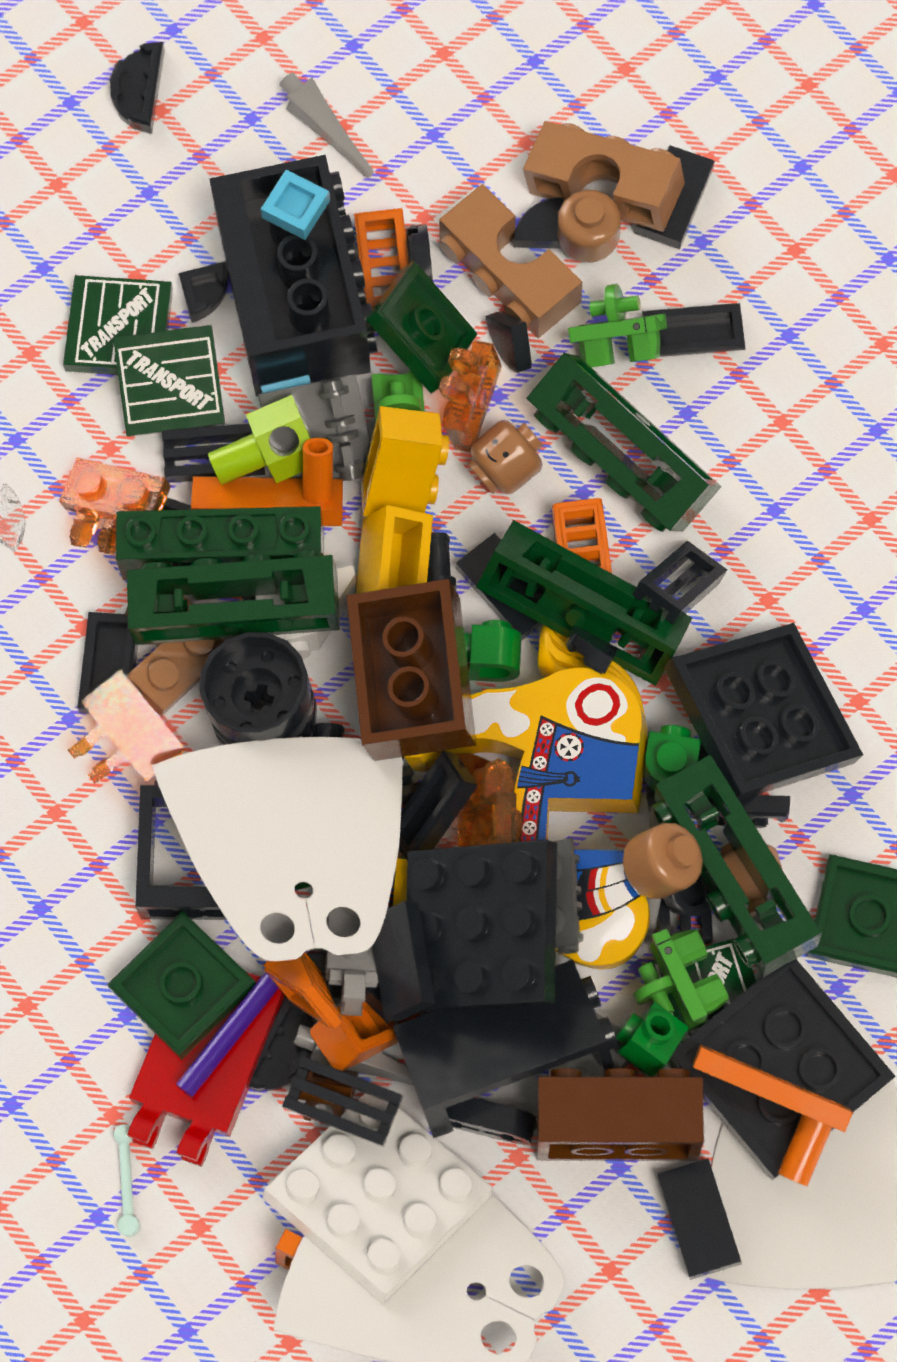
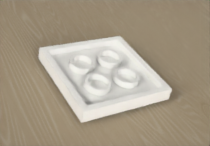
M366 1093L357 1100L383 1111L386 1110L389 1103ZM399 1108L384 1147L330 1126L264 1189L263 1199L384 1304L490 1198L493 1187ZM347 1110L340 1116L343 1119L376 1132L381 1123L351 1110Z

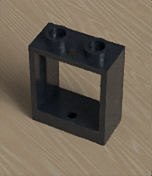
M157 780L154 781V785H140L135 902L140 918L174 920L183 911L191 920H227L207 887L153 886L156 807H167Z

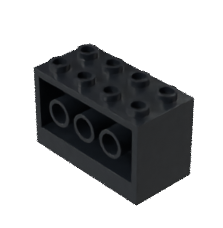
M326 154L209 178L218 228L255 395L258 396V394L262 393V384L308 373L311 383L351 374L370 373L369 354L378 353L374 334L376 331L366 320L372 308L370 303L366 302L363 270L360 259H356L353 245L355 244L350 216L349 214L346 215L343 202L345 197L339 171L330 173ZM285 170L328 190L330 193V202L306 240L266 221L261 215L263 204Z

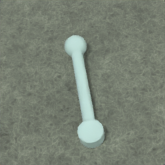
M122 1124L117 1126L113 1133L114 1140L119 1144L123 1216L119 1219L117 1227L122 1235L132 1237L140 1230V1221L133 1214L129 1145L133 1138L127 1136L130 1126Z

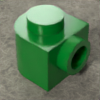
M488 620L481 625L472 624L471 633L464 632L467 663H469V681L505 682L520 676L522 635L519 631L513 629L509 622Z
M663 725L660 727V733L649 731L644 778L647 785L654 792L656 784L698 762L701 740L691 738V731L688 728L678 725Z
M654 1002L640 1017L632 1012L615 1034L616 1039L620 1042L616 1053L648 1077H654L657 1071L667 1064L689 1027Z

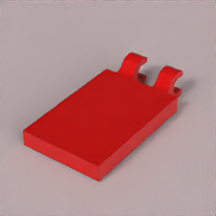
M248 973L255 982L260 979L259 976ZM280 989L275 992L193 1098L181 1091L176 1086V1083L237 1006L183 1060L158 1036L154 1035L129 1096L132 1103L142 1106L133 1118L127 1134L128 1137L133 1138V1143L153 1150L166 1115L191 1124L181 1138L177 1154L182 1156L181 1160L202 1167L215 1132L228 1137L231 1136L250 1088L252 1075L285 996Z

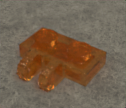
M474 340L471 351L464 348H453L451 350L448 362L451 369L458 372L457 377L444 376L439 385L442 397L450 400L446 404L443 413V428L446 430L454 449L470 452L472 443L479 437L502 368L493 343Z
M76 458L59 499L65 510L77 512L70 530L71 545L86 548L92 540L91 537L95 533L100 518H102L104 521L97 537L99 552L114 554L116 551V511L162 510L171 485L164 477Z
M120 669L81 701L99 725L88 732L67 751L75 759L90 751L94 744L106 734L109 736L119 750L107 759H102L92 768L88 776L95 784L126 759L146 782L155 775L152 765L176 757L186 749Z
M498 758L492 762H487L484 764V767L472 771L473 774L471 775L478 784V787L468 800V808L460 811L457 815L458 847L517 842L522 831V815L519 810H516V793H512L514 791V780L512 779L514 774L512 773L513 768L509 766L510 763L507 764Z

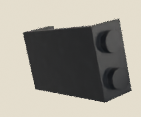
M573 960L555 966V1004L432 1011L393 1026L433 1138L454 1131L446 1108L594 1052L597 1053L604 1070L615 1069L610 1050L619 1046L612 1025L607 1016L601 1019L597 1018L594 1008L601 1006V1002L591 976L581 979Z

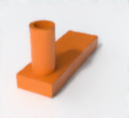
M311 438L303 444V478H288L276 484L274 478L240 477L221 485L217 477L193 476L191 510L321 506L324 526H342L343 480L333 479V444L325 438Z
M700 1044L692 1063L693 1068L802 1114L778 1174L808 1186L832 1127L845 1133L853 1111L849 1107Z

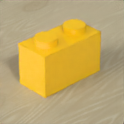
M380 406L361 481L363 516L368 517L385 505L425 513L427 504H435L439 487V477L435 474L438 465L446 464L449 452V436L442 435L440 414Z
M385 505L363 519L356 594L427 582L433 515Z

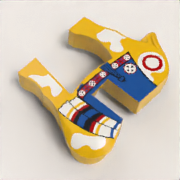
M542 625L540 629L538 669L544 678L517 687L486 689L471 695L477 746L445 750L455 754L497 753L521 760L512 801L510 843L548 840L549 811L639 813L648 742V727L640 692L633 679L620 665L612 662L605 674L596 672L583 664L584 655L576 651L569 652L565 645L567 637L545 625ZM442 751L405 756V759L414 771H429ZM574 849V854L580 856V863L577 864V886L581 887V894L576 896V901L582 903V910L577 911V916H579L580 933L584 935V941L579 943V952L561 955L569 960H573L576 964L592 969L605 970L616 968L629 961L639 950L649 928L650 906L647 898L639 894L631 886L625 875L623 866L624 851ZM397 858L393 906L407 899L408 860Z

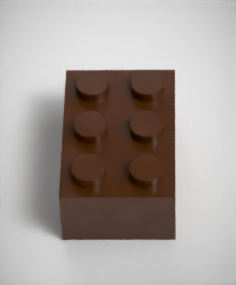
M444 579L347 595L361 742L372 759L379 761L477 746L461 602L451 581Z
M559 1068L550 1070L549 1077H538L537 1161H698L704 1144L703 1077H690L689 1070L677 1068L657 1071V1077H636L635 1070L625 1068L604 1070L603 1077H582L581 1070Z

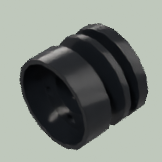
M246 632L225 640L210 653L201 670L199 691L216 737L222 745L256 740L265 741L278 738L311 736L312 725H316L317 703L302 656L287 640L270 633ZM264 702L270 703L271 706L264 705ZM253 709H261L260 713L254 712Z

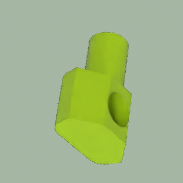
M290 395L246 414L253 434L208 453L212 467L221 485L265 466H268L277 484L303 472V444L311 439L312 436L293 395ZM282 426L290 427L298 435V444L291 451H278L270 443L269 437L273 430Z

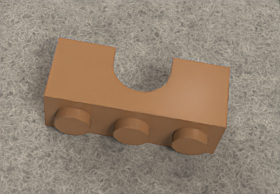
M544 121L523 167L529 193L546 199L564 197L565 201L573 193L582 191L586 185L593 181L611 180L617 183L613 198L620 211L621 220L664 232L685 184L681 160L669 151L661 148L649 150L631 145L625 139L614 135L603 137L588 133L581 127L571 123L560 125Z
M482 183L439 219V246L449 260L455 264L461 262L473 273L472 279L486 296L491 297L494 294L506 306V314L524 321L527 324V328L539 339L581 303L583 281L550 249L529 263H514L503 257L500 251L514 239L516 216Z

